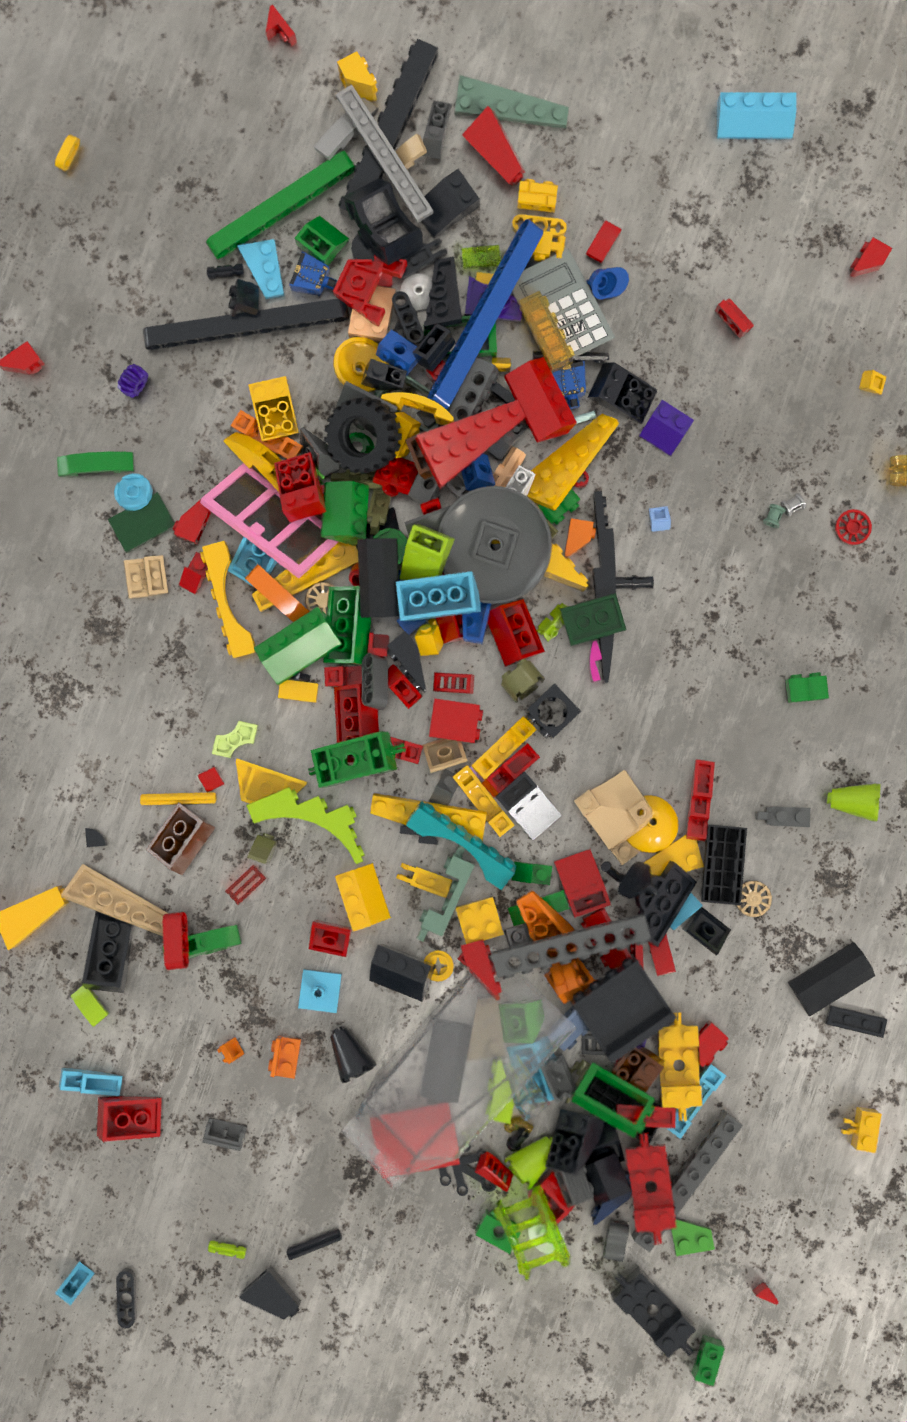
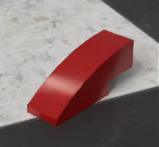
M527 743L481 784L495 797L537 761L540 756Z

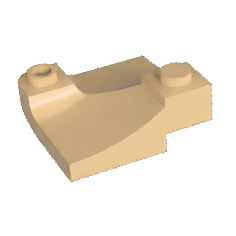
M623 770L598 787L586 791L574 800L582 814L590 822L610 851L646 826L653 815L652 808L626 770ZM640 810H644V814L642 816H639Z

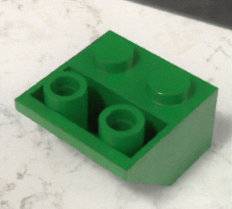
M320 215L306 223L295 237L296 245L300 249L327 266L350 240Z

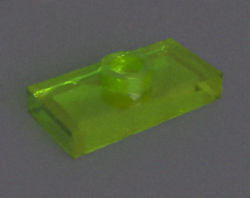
M499 245L462 248L463 269L499 266L501 262Z

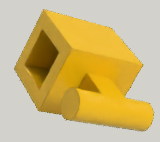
M544 231L531 257L535 261L542 262L550 257V252H556V258H561L566 237L560 235L558 236V242H552L553 232Z
M435 619L428 620L429 624L420 626L415 634L420 656L438 655L444 645Z

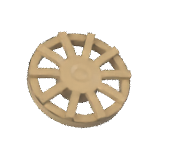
M320 582L311 586L305 595L306 608L312 611L311 606L316 605L322 608L326 614L329 589L324 593V586L334 587L333 585ZM321 586V593L315 587ZM312 590L317 594L316 596L310 595ZM309 598L315 599V602L309 604Z
M759 881L743 883L742 889L746 886L748 893L742 891L745 899H741V902H746L747 904L743 908L740 905H736L737 908L749 917H758L765 914L772 903V895L768 887ZM750 884H755L754 891H751ZM758 885L763 887L759 892H757ZM766 890L768 895L761 896V894ZM762 899H768V904L762 902ZM759 904L765 906L766 908L762 911L759 907ZM749 906H751L750 913L745 911ZM754 907L757 908L759 913L753 914Z

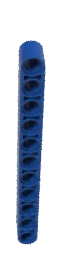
M526 219L520 225L427 398L440 404L445 409L451 405L544 231L531 220Z

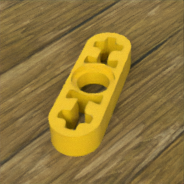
M519 214L512 221V229L515 233L519 229L517 225L519 221L524 222L526 219L531 220L533 223L542 222L545 226L543 231H547L548 223H550L549 232H553L552 238L558 239V236H564L567 229L565 221L557 218ZM556 225H560L561 228L560 232L558 233L556 232V229H554L556 228Z

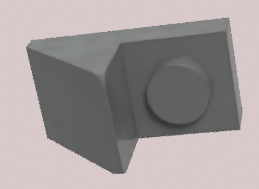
M447 769L444 770L429 802L449 805L458 787V784L452 777L455 773Z

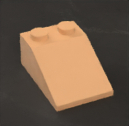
M377 286L369 304L384 308L386 312L379 327L352 309L348 330L349 339L364 337L378 344L389 333L393 311L392 297L396 293V289Z

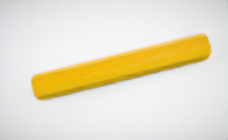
M215 792L142 794L140 796L141 805H177L178 802L181 804H215L217 800Z

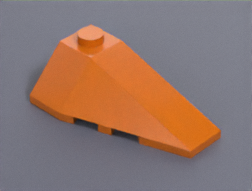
M533 890L517 900L518 907L533 941L575 931L566 919ZM574 943L566 945L568 951L574 952L577 950V946ZM553 947L547 950L550 956L558 955L557 949Z

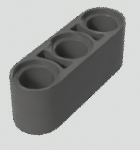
M368 653L362 660V703L365 706L383 710L388 703V663L385 658Z

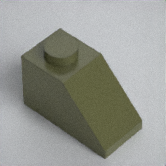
M263 832V835H257L247 858L263 864L270 863L278 841L274 840V836Z

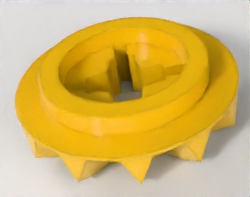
M436 950L430 952L424 960L436 964L437 958H439L440 964L447 965L441 967L439 974L436 968L433 972L431 980L440 982L450 977L454 964L449 954Z

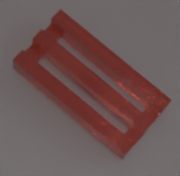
M252 865L225 892L239 905L267 878L255 865ZM254 870L255 874L233 893L232 890ZM259 876L261 879L238 899L236 896Z

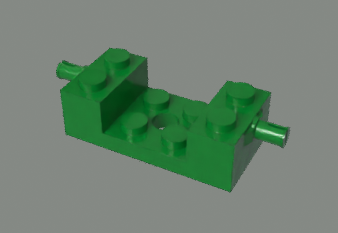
M377 732L311 750L314 767L308 768V771H313L309 772V775H316L319 788H327L373 774H383L398 770L395 754L405 752L406 748H403L405 747L404 744L393 746L389 732ZM350 754L355 758L353 765H349L347 762Z

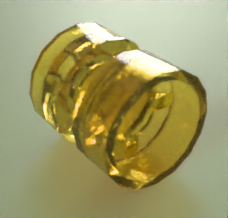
M907 455L890 457V469L893 471L889 474V484L892 486H907Z

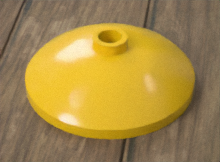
M353 337L341 343L334 354L333 368L337 378L343 385L347 381L367 392L376 390L362 385L361 382L365 367L370 359L388 364L376 355L378 343L364 337Z
M646 795L644 797L652 808L653 815L651 819L655 820V825H651L649 822L626 841L633 848L641 852L656 853L670 846L676 838L679 826L678 817L673 807L666 800L657 796ZM644 810L639 811V816H642Z

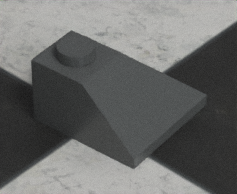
M304 427L300 428V444L303 445L300 454L311 452L315 467L324 477L338 472L339 462L335 463L332 460L334 455L332 453L329 454L327 451L329 445Z

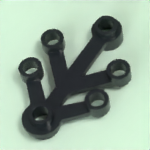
M463 1139L457 1144L458 1152H468L471 1148V1143L467 1139ZM464 1142L468 1143L469 1147L466 1149L462 1148L461 1146ZM479 1149L474 1154L459 1157L460 1165L452 1166L458 1195L465 1196L468 1193V1186L464 1183L462 1172L480 1182L484 1191L492 1192L496 1189L495 1184L486 1185L485 1181L487 1179L477 1174L475 1169L466 1165L479 1161L478 1154L481 1152L485 1153L487 1152L486 1150ZM446 1167L439 1168L440 1183L443 1186L450 1185L451 1176L447 1173ZM444 1176L449 1178V1181L446 1183L442 1181ZM464 1186L466 1191L460 1192L459 1187Z

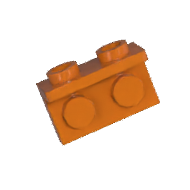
M278 1036L276 1040H273L271 1052H274L273 1060L270 1059L268 1071L271 1072L270 1077L280 1076L295 1079L301 1039Z

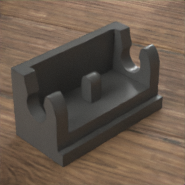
M560 1054L545 1059L540 1068L555 1102H561L566 1096L571 1098L577 1090V1086L564 1055Z
M210 1117L202 1142L240 1151L243 1147L247 1126Z

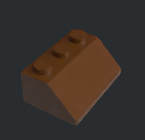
M178 802L146 848V851L169 870L183 875L215 827Z

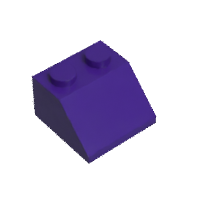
M661 400L639 437L671 457L694 420L669 403Z

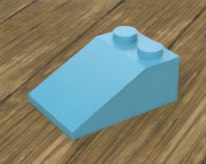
M260 518L249 524V527L255 522L261 524L265 531L260 536L268 542L281 532ZM243 537L228 571L250 584L245 577L257 564L270 575L278 562ZM287 537L276 548L284 553L291 537Z

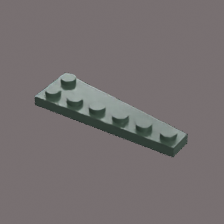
M463 75L459 77L455 114L478 117L489 106L499 120L566 128L569 112V107Z

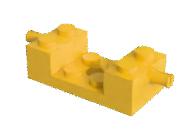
M678 1012V1020H674V1025L666 1026L657 1032L658 1054L664 1060V1068L660 1073L661 1106L677 1108L678 1120L682 1121L683 1113V1120L687 1121L686 1109L702 1106L698 1062L699 1037L698 1026L683 1025L681 1012ZM676 1060L684 1062V1068L681 1071H677L673 1067Z

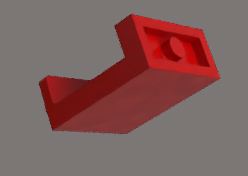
M434 698L429 737L475 744V740H479L481 729L477 728L478 721H482L483 710H480V705Z

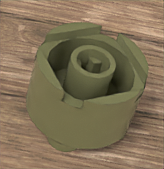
M525 658L516 665L517 668L512 672L509 670L501 677L503 679L501 686L515 703L518 702V698L523 700L538 688L537 683L539 681L543 683L545 680L535 665Z

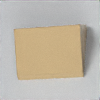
M439 739L422 745L430 773L468 762L461 741Z

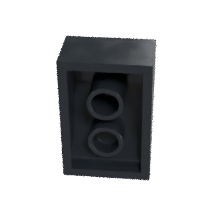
M459 169L443 178L424 196L433 209V214L421 222L434 239L480 207V198Z

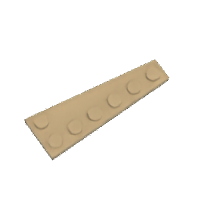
M82 864L61 894V897L163 936V915L167 914V912Z

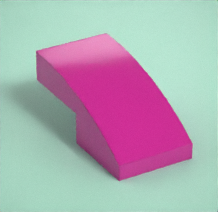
M597 641L592 642L589 652V672L592 683L601 680L595 663L602 660Z

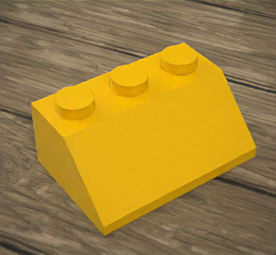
M373 863L335 876L353 932L391 918Z

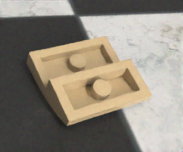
M163 555L123 561L128 599L168 593Z

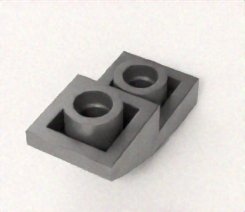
M526 923L504 930L509 947L533 941L529 935Z

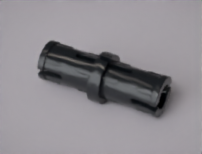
M632 575V577H616V589H653L654 586L653 576L636 577V575Z

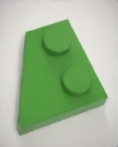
M676 1219V1228L671 1229L676 1256L715 1250L710 1228Z

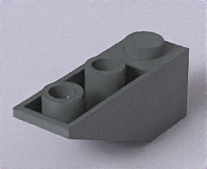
M433 100L423 137L427 153L422 156L436 159L441 158L452 106L451 103Z

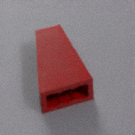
M487 106L462 136L513 186L523 179L525 170L495 112Z

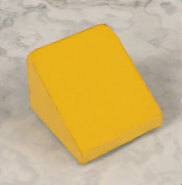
M492 358L491 364L495 365L499 372H510V358Z
M875 370L864 371L859 389L882 395L886 376Z

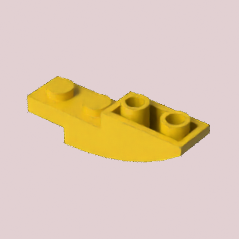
M238 432L224 439L223 442L249 469L255 466L279 492L274 463L282 460L274 452L259 441Z

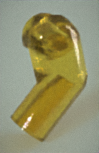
M522 1117L511 1118L510 1124L506 1123L504 1125V1129L508 1133L523 1127L526 1129L524 1132L528 1131L530 1134L534 1128L533 1125Z

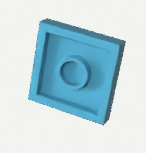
M303 969L298 1008L337 1013L342 974Z

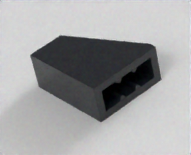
M271 1265L245 1287L239 1295L242 1301L283 1320L288 1316L292 1318L300 1310L301 1300Z

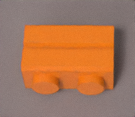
M571 959L570 963L560 965L559 962L554 963L549 968L558 997L562 1002L566 1003L573 999L572 996L574 994L584 991L585 982L582 976L578 975L577 971L580 970L576 959Z

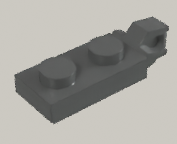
M771 806L767 807V812H756V819L766 820V825L810 827L811 808Z

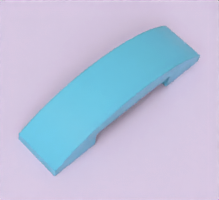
M709 1064L699 1075L702 1106L726 1077L724 1073L712 1064ZM702 1106L687 1108V1121L683 1120V1113L682 1121L678 1120L679 1114L676 1108L675 1128L666 1129L681 1139Z

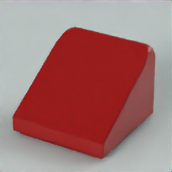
M217 767L197 775L207 793L224 785Z
M762 1282L752 1290L756 1297L775 1305L779 1304L778 1299L765 1282Z

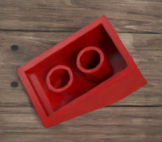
M98 1097L97 1137L102 1142L160 1137L161 1097Z

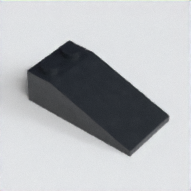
M98 911L95 912L82 978V985L85 989L124 993L133 933L132 924Z

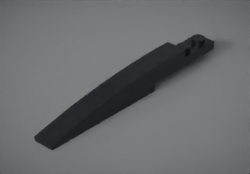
M596 491L593 494L600 568H594L592 571L595 599L616 593L613 528H605L608 526V516L604 515V508L607 507L606 496H602V491ZM614 634L599 638L603 684L609 682Z

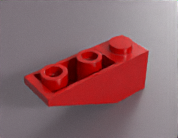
M482 939L461 945L467 970L496 1001L500 1000L499 993L502 992L500 982H495L493 976L496 974L494 963L489 962L488 957L491 956L489 944L485 945Z

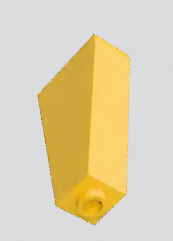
M62 885L0 911V933L8 950L20 945L69 903L67 899L61 897L62 892L65 890Z

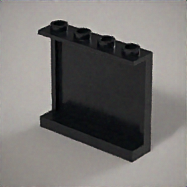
M635 956L633 958H626L622 961L620 967L609 970L605 973L604 978L593 981L589 984L588 989L583 992H577L572 996L573 999L570 1000L611 1063H614L677 1019Z

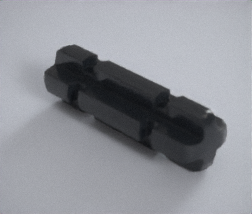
M235 264V266L222 265L217 266V268H214V266L207 267L208 278L244 274L242 264Z

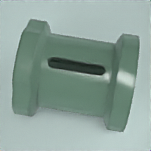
M771 504L769 506V513L763 520V523L772 528H779V521L786 509L779 505Z

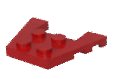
M348 259L333 290L334 296L379 327L386 313L385 309L369 304L382 274L385 273L402 278L408 265L407 260L400 259V261L387 265L382 261H372V259Z

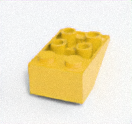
M286 376L248 384L262 441L299 433Z
M552 543L551 559L544 577L584 592L588 587L586 583L588 582L587 578L581 572L578 574L574 569L576 566L571 559H565L561 554L563 551L557 543L553 545Z

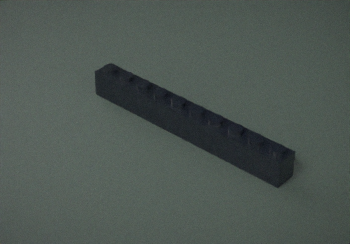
M418 38L415 45H411L408 52L409 58L401 66L400 72L402 73L394 81L393 93L388 95L385 102L386 108L384 112H380L377 119L378 126L394 151L438 58V47ZM365 145L362 151L363 158L361 162H357L353 179H350L347 183L346 195L378 178H383L385 172L367 145ZM342 196L338 204L341 215L350 218L344 202V196ZM373 197L361 202L365 214Z

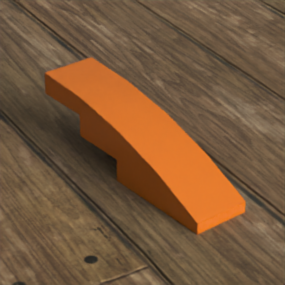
M258 564L245 577L251 585L292 622L310 612Z

